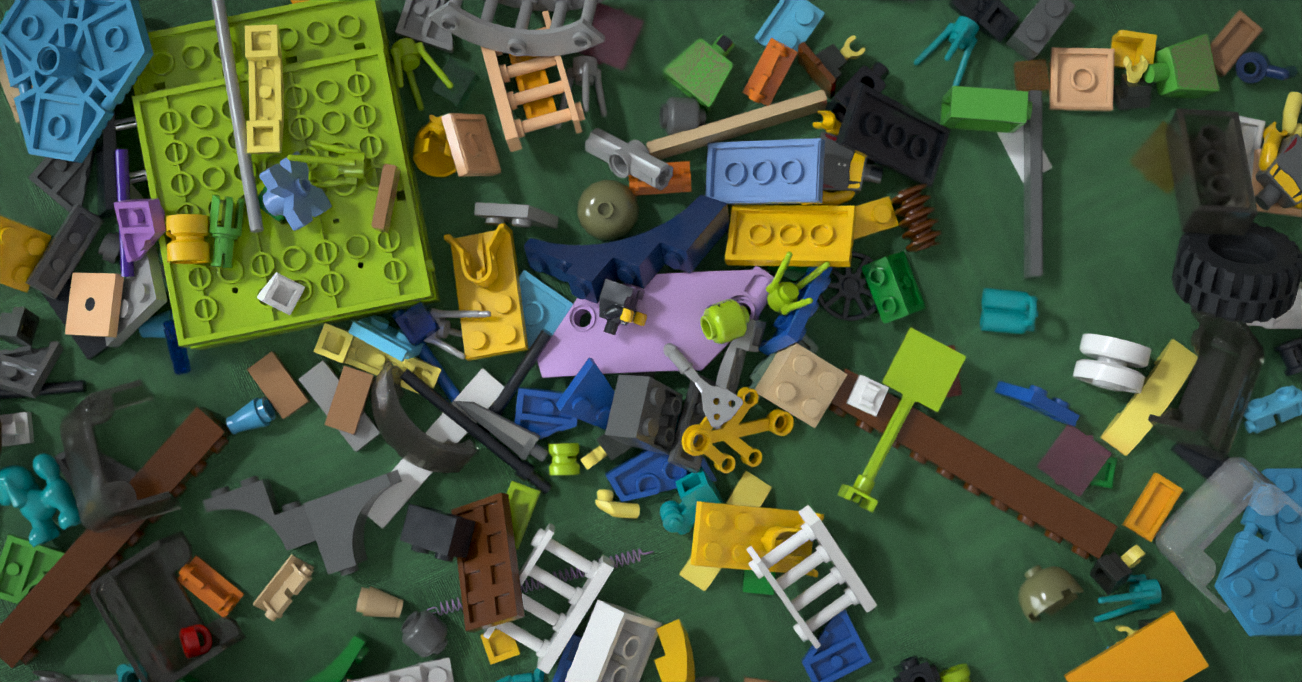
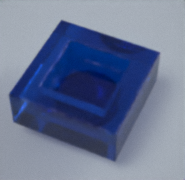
M421 301L395 319L413 346H417L441 329L425 303Z

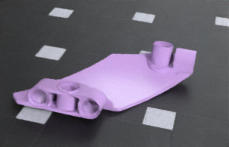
M755 266L753 270L656 274L644 289L633 284L623 283V285L645 292L643 299H638L635 311L646 314L647 319L644 326L634 324L633 320L627 326L619 324L616 335L603 332L607 320L599 317V302L596 304L586 299L577 298L537 359L542 378L576 376L589 357L595 361L602 374L680 371L664 354L663 348L667 343L676 345L683 356L693 363L692 367L695 371L703 370L730 343L717 344L705 337L700 324L705 308L726 299H733L740 306L751 309L750 319L759 320V314L768 302L767 295L769 293L766 291V287L773 281L774 277L760 267ZM585 313H591L592 320L590 324L586 327H581V316Z

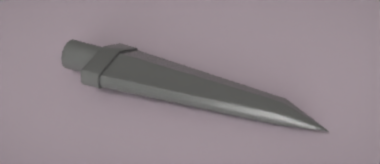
M453 401L523 460H526L528 455L531 454L543 462L549 451L537 444L540 435L537 433H533L475 402Z

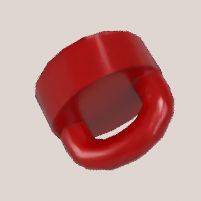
M191 625L181 628L179 631L181 645L187 658L200 656L211 649L213 643L212 636L204 625ZM197 632H200L204 637V645L201 647Z

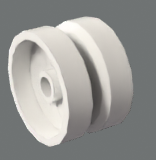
M1083 334L1080 351L1088 357L1097 359V361L1089 359L1076 361L1073 378L1108 390L1141 393L1145 376L1136 370L1127 368V366L1135 368L1148 366L1151 349L1118 338L1097 334Z

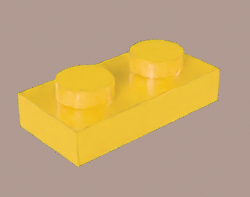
M889 196L855 206L856 220L853 240L898 226Z

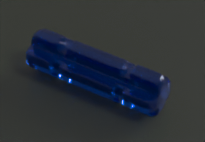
M174 319L171 321L167 320L163 323V328L174 373L179 376L188 374L191 371L187 348L179 347Z

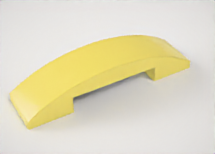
M277 24L245 26V57L249 65L250 121H247V153H281L284 128V81L279 26Z
M328 323L324 324L313 352L340 363L349 364L418 393L400 379V376L408 368L430 387L435 388L442 370L441 368L416 357L408 360L404 359L401 362L348 333V330Z
M1171 339L1154 362L1156 366L1145 379L1141 393L1134 394L1123 411L1117 413L1100 438L1121 454L1127 456L1148 433L1174 399L1193 369L1198 356L1175 339Z
M745 470L725 504L761 507L772 487ZM690 556L679 575L703 591H706L721 568L691 565Z

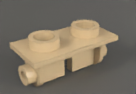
M291 554L253 602V605L265 611V616L271 621L275 622L277 618L281 619L284 611L293 601L291 599L293 594L297 596L306 583L311 581L314 567Z

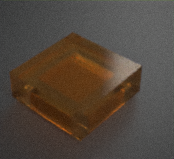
M1046 59L1020 61L1013 64L1016 91L1029 92L1030 90H1039L1042 92L1049 90Z

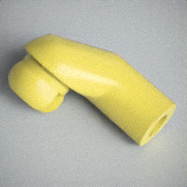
M599 489L597 491L595 503L599 509L615 518L637 519L639 517L640 507L638 503L613 501L614 492L612 490Z

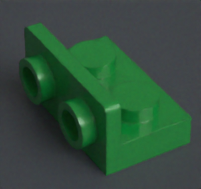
M904 251L883 257L862 267L884 324L926 308Z

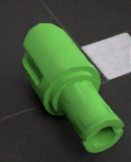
M212 194L209 233L215 239L211 266L221 267L222 264V268H232L234 240H238V237L242 235L245 198H238L234 228H231L233 197L225 196L222 207L221 226L217 227L220 196Z

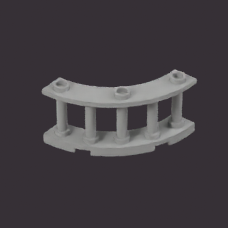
M449 0L429 13L428 17L443 30L468 42L491 50L509 53L513 56L566 55L594 47L605 41V36L592 26L596 6L605 0H486L481 19L461 9L463 0ZM498 3L520 8L515 28L492 23ZM583 8L580 20L563 26L568 11ZM532 11H554L550 29L527 30Z

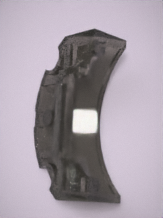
M388 361L373 381L371 387L373 416L386 443L400 457L419 468L437 473L461 472L482 450L471 439L464 443H454L452 440L447 439L442 443L420 430L410 420L399 402L406 395L401 388L402 379H400L404 370L396 362Z

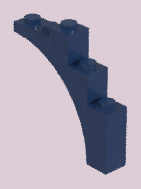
M700 195L684 211L666 223L633 237L594 245L555 244L530 238L524 244V249L530 268L537 272L554 276L563 282H569L572 295L598 304L605 279L617 282L619 279L626 284H633L644 289L664 265L691 274L728 230L730 218L727 203Z

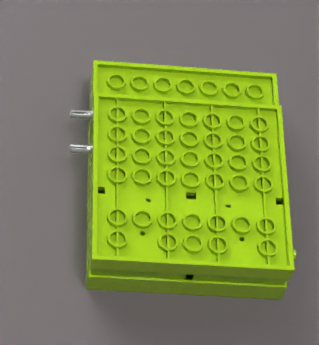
M309 0L227 17L246 129L247 121H250L249 65L245 57V26L276 24L279 26L284 81L281 153L251 154L257 194L259 195L265 187L259 174L277 163L280 165V161L289 154L298 151L301 155L333 158L343 155L310 145L312 140L344 148L359 149V153H366L365 178H358L357 184H343L322 189L332 207L316 217L312 216L313 220L296 231L291 228L286 218L280 223L260 209L264 230L256 233L251 232L245 202L242 235L238 237V240H234L232 268H222V264L221 267L211 266L215 239L211 237L212 234L205 237V241L210 243L211 262L201 264L167 263L166 245L172 241V238L167 236L165 231L159 238V244L179 347L203 350L323 326L325 323L333 324L441 302L400 91L397 85L394 63L391 58L380 0ZM215 19L148 32L153 56L140 76H137V80L133 85L135 96H132L135 116L114 121V125L135 121V123L116 126L117 131L138 127L145 170L129 173V176L145 175L146 177L130 179V184L148 181L151 199L159 198L160 205L164 209L165 227L166 216L177 214L207 215L210 222L212 194L220 196L217 227H220L225 196L233 197L231 228H234L238 198H245ZM306 163L309 167L308 180L311 184L345 177L344 174H338V165ZM385 164L396 165L401 170L389 233L377 231L371 226L382 169ZM276 272L305 287L291 315L257 298L260 291Z

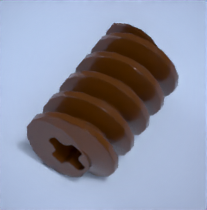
M927 183L897 192L898 195L891 199L893 205H901L894 212L895 216L905 217V219L899 222V228L909 229L902 235L903 240H912L905 248L908 252H917L945 243L935 242V239L942 234V231L932 230L931 227L939 221L937 218H928L927 216L935 208L924 206V203L931 199V195H921L920 193L928 186Z

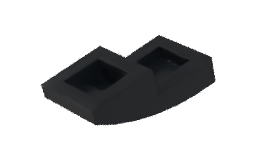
M950 0L948 3L959 15L973 20L979 26L980 31L997 42L1003 40L1019 19L1000 0Z

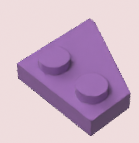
M159 198L114 202L127 262L141 260L166 231L164 222L165 212L160 205Z

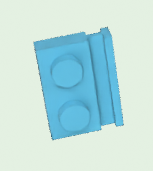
M780 0L753 41L760 43L766 48L769 40L773 38L798 52L799 44L803 41L806 43L824 17L825 12L807 0Z
M377 315L360 319L358 322L353 321L348 332L401 362L404 359L408 360L418 356L424 345L415 340L416 336L411 332L402 329L396 330L389 326L388 320Z

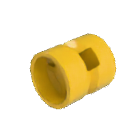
M201 214L166 216V235L172 238V241L166 245L167 263L201 264L211 262L210 243L205 241V237L210 234L209 216Z

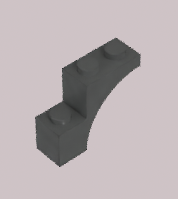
M258 475L240 481V488L230 491L229 486H225L211 491L212 498L203 500L206 512L235 509L261 518L276 531L284 543L286 551L316 541L304 505L301 506L300 500L281 506L283 510L281 513L270 480H259Z

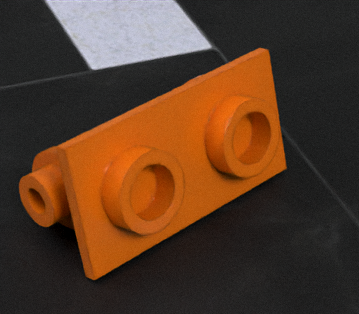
M771 38L742 93L748 95L749 99L757 103L760 102L766 106L771 105L798 52Z
M690 161L666 162L673 167V176L669 180L668 186L661 191L632 175H629V189L636 196L692 192Z
M197 555L189 564H185L178 573L180 576L176 579L224 619L244 596L242 591Z

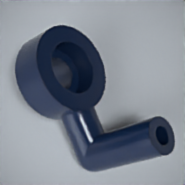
M1252 51L1242 55L1236 64L1238 77L1247 83H1256L1265 77L1285 81L1295 77L1298 73L1297 68L1292 65L1285 68L1270 65L1268 57L1259 51ZM1249 62H1253L1256 65L1254 73L1247 71L1246 67Z

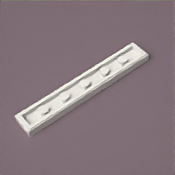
M482 368L454 401L475 402L489 409L504 386ZM451 403L461 412H463L466 416H468L471 420L477 423L475 419H473L469 414H467L463 409H461L456 403ZM442 413L392 470L398 469L402 481L388 488L377 498L369 511L368 517L382 529L385 528L464 438L467 432Z

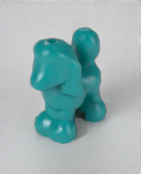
M46 453L39 454L33 460L34 471L46 480L47 486L44 490L40 489L35 482L33 474L25 467L10 465L0 469V504L3 506L13 505L31 522L33 529L30 531L28 538L29 543L33 547L45 544L61 535L59 527L52 519L57 509L60 511L58 517L59 525L63 530L72 525H79L91 518L89 510L75 499L69 483L61 478L60 465L57 460Z

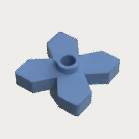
M296 151V152L293 153L292 155H301V154H300L298 151ZM286 157L280 161V165L278 163L260 173L259 176L267 188V192L263 195V203L268 212L274 216H285L291 228L296 231L313 220L312 216L316 217L332 207V204L322 189L311 185L308 180V165L305 162L289 161Z

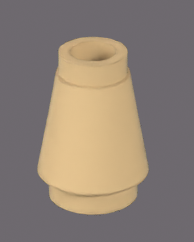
M372 586L369 588L361 587L355 612L363 613L362 616L399 618L404 600Z

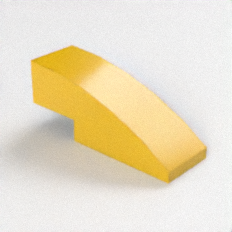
M680 619L657 628L656 630L665 652V656L654 660L661 681L695 682L692 647L687 631Z

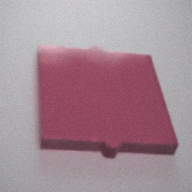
M598 3L592 26L605 36V41L578 53L596 58L599 65L605 63L624 71L644 21L625 14L623 9L616 10Z
M1067 425L1037 467L1055 479L1056 485L1062 484L1080 497L1112 453L1095 442L1092 435L1087 436L1074 426Z

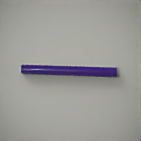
M128 149L115 150L117 202L131 200ZM119 229L121 277H133L134 261L127 262Z

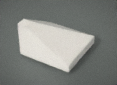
M276 272L260 291L257 298L291 315L305 287Z

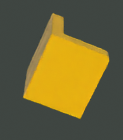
M1119 30L1112 36L1110 48L1115 49L1114 67L1125 69L1123 65L1125 56L1130 58L1132 66H1136L1140 62L1141 55L1145 56L1148 64H1153L1157 35Z

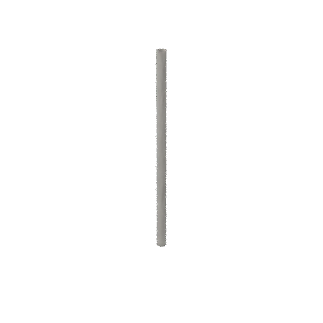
M211 0L250 231L253 233L261 232L264 229L251 154L247 153V129L225 1Z

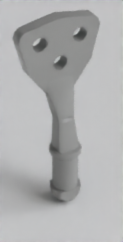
M672 343L665 344L663 348L665 356L680 370V374L686 375L700 391L703 411L710 425L717 428L732 419L743 405L742 399L728 389L709 385L700 378L692 367L693 363L683 356L676 345ZM715 398H718L720 400V403L718 405H715L713 403V400ZM732 400L735 402L734 407L729 406V402ZM715 414L720 415L719 420L714 419Z

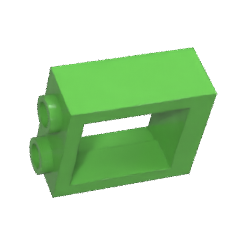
M952 86L942 97L940 124L949 129L1014 133L1026 123V120H1030L1032 101H1028V91Z

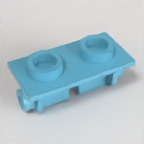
M1293 385L1281 387L1275 393L1263 398L1253 399L1247 405L1236 410L1248 419V421L1244 422L1247 432L1257 434L1276 425L1275 414H1277L1278 420L1281 423L1302 415V391Z

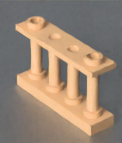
M548 10L542 12L546 26L535 30L550 29L551 19ZM481 46L510 152L522 149L520 138L525 137V133L573 120L576 134L582 132L579 121L585 120L581 102L574 103L561 55L542 56L506 66L505 64L500 65L497 57L503 55V52ZM557 65L561 81L514 94L513 91L507 92L505 83L510 82V78ZM561 93L566 95L569 108L521 121L520 118L514 119L512 110L518 109V105Z

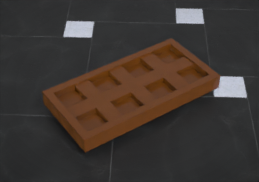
M501 492L452 509V514L476 521L467 558L457 557L465 631L474 633L525 617L509 495Z

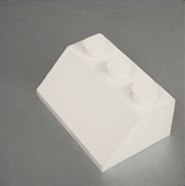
M597 600L565 682H639L658 636L656 629L661 627L662 623L618 605Z

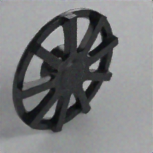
M852 252V258L862 260L855 273L851 272L850 267H845L844 275H841L835 268L831 271L838 279V282L830 283L827 288L837 289L838 293L827 302H825L822 293L818 298L822 307L830 315L841 320H860L869 316L877 309L874 302L867 310L860 298L861 294L873 298L871 291L864 288V285L867 284L866 278L861 279L860 275L863 271L862 267L874 261L869 256L858 252ZM841 297L845 298L842 314L830 308ZM852 299L858 304L862 312L861 314L848 315Z

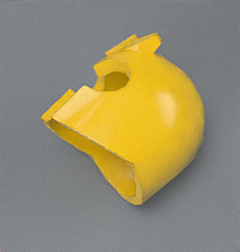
M429 115V123L423 126L416 135L413 160L421 171L434 177H446L457 170L441 116Z

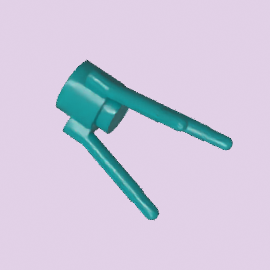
M959 16L955 24L949 23L944 32L914 60V65H919L950 36L948 40L952 45L944 57L945 61H949L958 48L964 49L966 46L952 84L953 86H959L972 49L978 41L975 36L980 29L979 26L970 18Z
M1145 574L1130 575L1127 581L1134 582V584L1130 585L1129 593L1100 597L1098 602L1103 604L1131 600L1135 604L1096 616L1094 621L1096 623L1136 610L1149 609L1151 604H1159L1162 597L1159 582L1156 579L1147 580Z

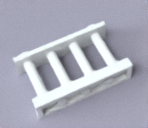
M807 505L798 512L805 522L800 526L802 528L800 531L762 558L758 556L752 546L746 550L753 559L748 563L759 579L763 576L766 577L796 620L797 624L793 628L801 640L805 642L809 639L817 649L821 645L812 632L851 604L855 606L860 603L867 613L875 608L877 604L820 518ZM816 539L820 545L815 548L816 551L778 579H774L768 570L771 566L808 540L812 542ZM822 562H832L834 566L829 569L830 573L793 600L790 601L783 591ZM844 582L846 583L848 588L843 590L845 594L804 622L798 613L799 610L837 583L840 585Z
M551 523L548 524L545 530L540 528L531 542L534 548L519 571L520 585L522 586L527 576H530L569 599L568 603L571 606L567 613L563 614L561 612L557 614L522 593L524 609L551 624L552 629L555 630L550 640L544 639L542 641L511 622L484 629L483 636L489 639L496 628L536 651V656L539 657L537 668L547 674L552 669L614 569V561L605 555H602L598 562L595 560L591 562L552 539L555 526ZM546 549L583 571L585 577L588 578L583 587L577 586L574 588L535 565L543 550Z

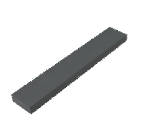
M1030 90L1028 92V101H1032V114L1030 120H1026L1024 124V279H1035L1043 275L1042 92Z

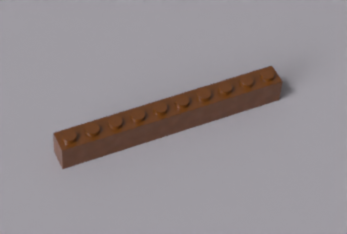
M847 368L842 369L848 375L831 401L828 410L843 419L846 414L856 419L855 426L869 434L874 430L883 435L900 399L887 392L875 417L846 404L859 375ZM914 407L911 408L892 445V448L896 450L902 446L911 451L908 457L924 466L927 461L938 467L936 473L947 480L952 481L955 477L964 482L965 484L962 488L977 497L981 493L991 498L989 504L1006 513L1010 509L1019 514L1016 520L1033 529L1036 524L1046 530L1043 535L1058 544H1061L1062 540L1073 546L1070 551L1085 560L1089 556L1100 559L1118 527Z
M196 407L2 622L0 625V658L7 665L14 668L22 664L25 666L30 664L39 655L40 651L37 648L44 640L49 642L61 630V627L58 625L65 617L71 618L81 608L80 600L87 593L89 595L93 594L102 585L103 580L101 577L107 570L113 571L124 560L122 554L129 546L131 548L135 547L144 538L145 533L143 530L150 523L154 525L166 513L164 507L170 500L176 501L187 490L185 484L192 476L198 477L207 468L208 463L206 460L213 453L217 455L229 443L227 437L231 434V431L205 407Z

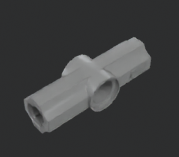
M596 128L590 132V136L585 142V151L607 162L611 171L620 178L632 175L661 191L668 186V182L673 176V167L650 155L645 145L639 140H631L626 143Z

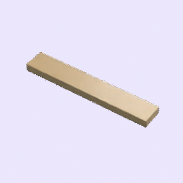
M824 90L815 91L702 125L696 129L652 140L646 143V147L650 155L661 160L707 146L708 143L721 142L814 114L818 110H825L827 97Z

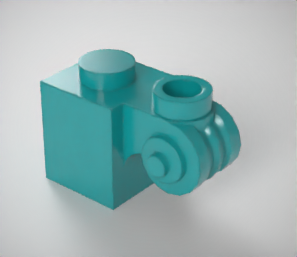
M700 467L699 472H691L675 482L680 499L682 500L680 504L676 501H667L660 507L662 523L667 531L677 532L680 535L688 533L695 523L697 501L723 503L720 492L703 467Z

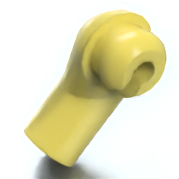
M1290 92L1284 106L1282 131L1284 129L1288 131V134L1285 136L1286 138L1294 134L1302 137V124L1297 123L1302 106V94L1299 92Z

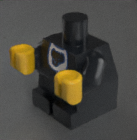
M605 279L599 300V317L607 320L603 332L616 335L619 324L627 326L632 320L634 324L644 326L647 315L635 311V306L638 299H643L645 292Z

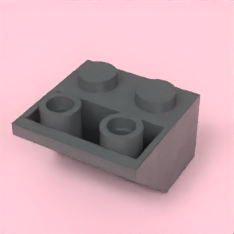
M619 375L605 435L625 445L669 455L675 440V429L678 415L682 409L683 395L648 376Z

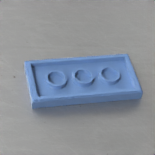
M813 138L708 143L705 196L725 202L727 205L822 203L825 140Z

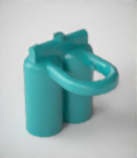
M984 288L981 299L980 330L1012 334H1024L1026 331L1034 332L1035 319L1039 316L1037 296H1030L1025 291Z

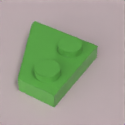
M9 534L0 557V599L19 604L66 551L45 544L33 547L29 543V539Z

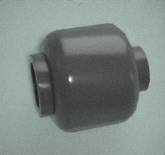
M673 96L667 99L666 104H661L659 125L661 129H665L668 136L705 125V109L700 108L698 100L694 97Z
M427 610L419 613L417 611L413 612L405 620L400 630L403 632L402 642L421 657H428L433 653L438 655L448 643V640L445 638L448 631L447 625Z

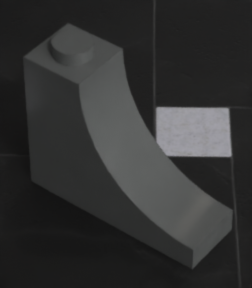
M398 469L303 503L328 575L340 571L341 576L359 570L357 564L367 560L364 546V529L367 516L377 498L388 488L402 481Z

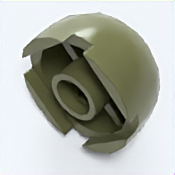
M604 179L592 183L583 191L578 201L577 215L581 226L589 235L598 240L614 241L625 237L633 229L638 220L639 205L636 195L628 186L617 180Z
M1037 565L1024 574L1027 580L1020 586L1018 600L1028 621L1031 624L1042 621L1039 617L1040 614L1046 612V614L1052 616L1077 599L1076 593H1083L1084 590L1067 570L1057 566L1042 569L1040 565Z

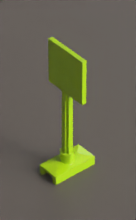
M911 327L909 328L881 382L901 393L902 398L862 475H858L852 487L842 484L837 494L838 496L850 500L852 495L855 494L852 501L858 504L861 498H863L859 507L873 513L878 503V500L870 495L876 484L874 479L913 404L918 402L938 412L967 356Z

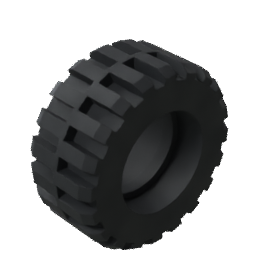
M1214 219L1213 222H1200L1197 226L1190 227L1179 240L1171 278L1172 285L1177 295L1185 304L1190 303L1191 308L1198 312H1206L1207 316L1224 318V321L1234 322V320L1242 321L1243 323H1253V321L1267 322L1271 318L1276 319L1282 316L1294 305L1302 276V252L1294 241H1290L1289 237L1285 234H1279L1275 232V229L1268 226H1259L1255 222L1249 221V223L1240 222L1237 219H1231L1230 221Z

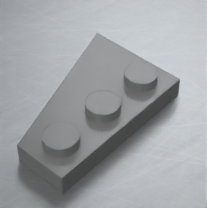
M151 247L141 260H137L134 263V276L126 277L123 282L117 338L105 337L106 345L109 347L118 348L167 302L156 247Z

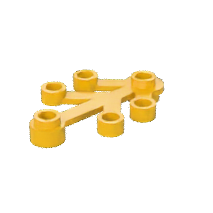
M743 387L738 391L737 396L742 399L743 405L733 418L725 422L721 428L713 429L705 416L700 424L691 425L685 430L682 436V447L686 453L692 456L704 454L714 462V466L718 471L727 474L734 470L735 459L731 455L721 453L712 443L723 441L741 455V460L744 464L756 467L762 461L761 451L750 447L739 437L770 431L779 436H785L791 432L794 419L790 413L781 409L773 410L766 418L740 423L750 407L755 406L758 402L759 396L757 391L749 387ZM750 392V399L746 402L745 397ZM715 398L713 403L718 405L719 399ZM719 414L714 415L715 420L720 418ZM698 435L697 442L693 444L694 438ZM754 452V458L749 461V456ZM727 459V465L722 468L723 461Z

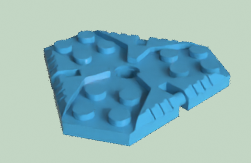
M15 0L0 24V49L10 87L18 88L20 95L15 97L14 101L28 153L83 163L96 143L97 138L102 134V129H105L108 125V120L112 119L115 113L113 109L117 103L121 104L123 102L125 94L129 93L131 85H134L137 76H140L153 56V50L138 0Z
M1302 468L1265 469L1259 475L1258 482L1240 523L1245 525L1243 531L1235 534L1214 587L1249 637L1302 636V569L1297 562L1298 560L1302 566ZM1257 532L1264 535L1263 539L1256 536Z

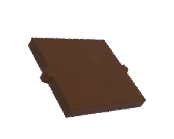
M803 41L798 47V63L820 89L825 91L826 96L831 99L835 96L836 79Z

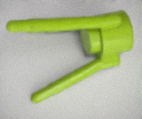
M403 38L393 44L390 52L394 60L397 85L399 88L404 86L403 68L406 71L419 111H423L424 106L412 70L420 65L421 56L449 89L453 88L452 82L427 53L422 42L416 44L412 38Z
M312 140L310 145L343 155H339L338 158L292 154L287 156L289 161L338 165V174H344L345 177L311 184L320 189L343 184H357L358 178H365L366 153H359V149L344 148Z
M787 252L773 281L766 287V291L769 293L767 295L769 306L774 311L786 316L793 310L811 304L813 302L812 298L797 301L799 291L829 268V262L823 263L796 285L791 282L779 284L793 256L792 252Z

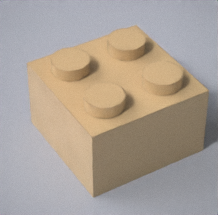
M793 343L776 353L755 390L760 396L816 428L848 374L798 343Z

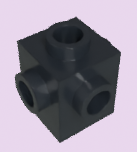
M910 656L901 660L900 665L893 667L896 678L892 679L893 682H914L917 677H923L924 682L941 681L935 664H929L922 656Z

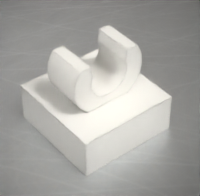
M859 375L846 404L875 417L889 387Z

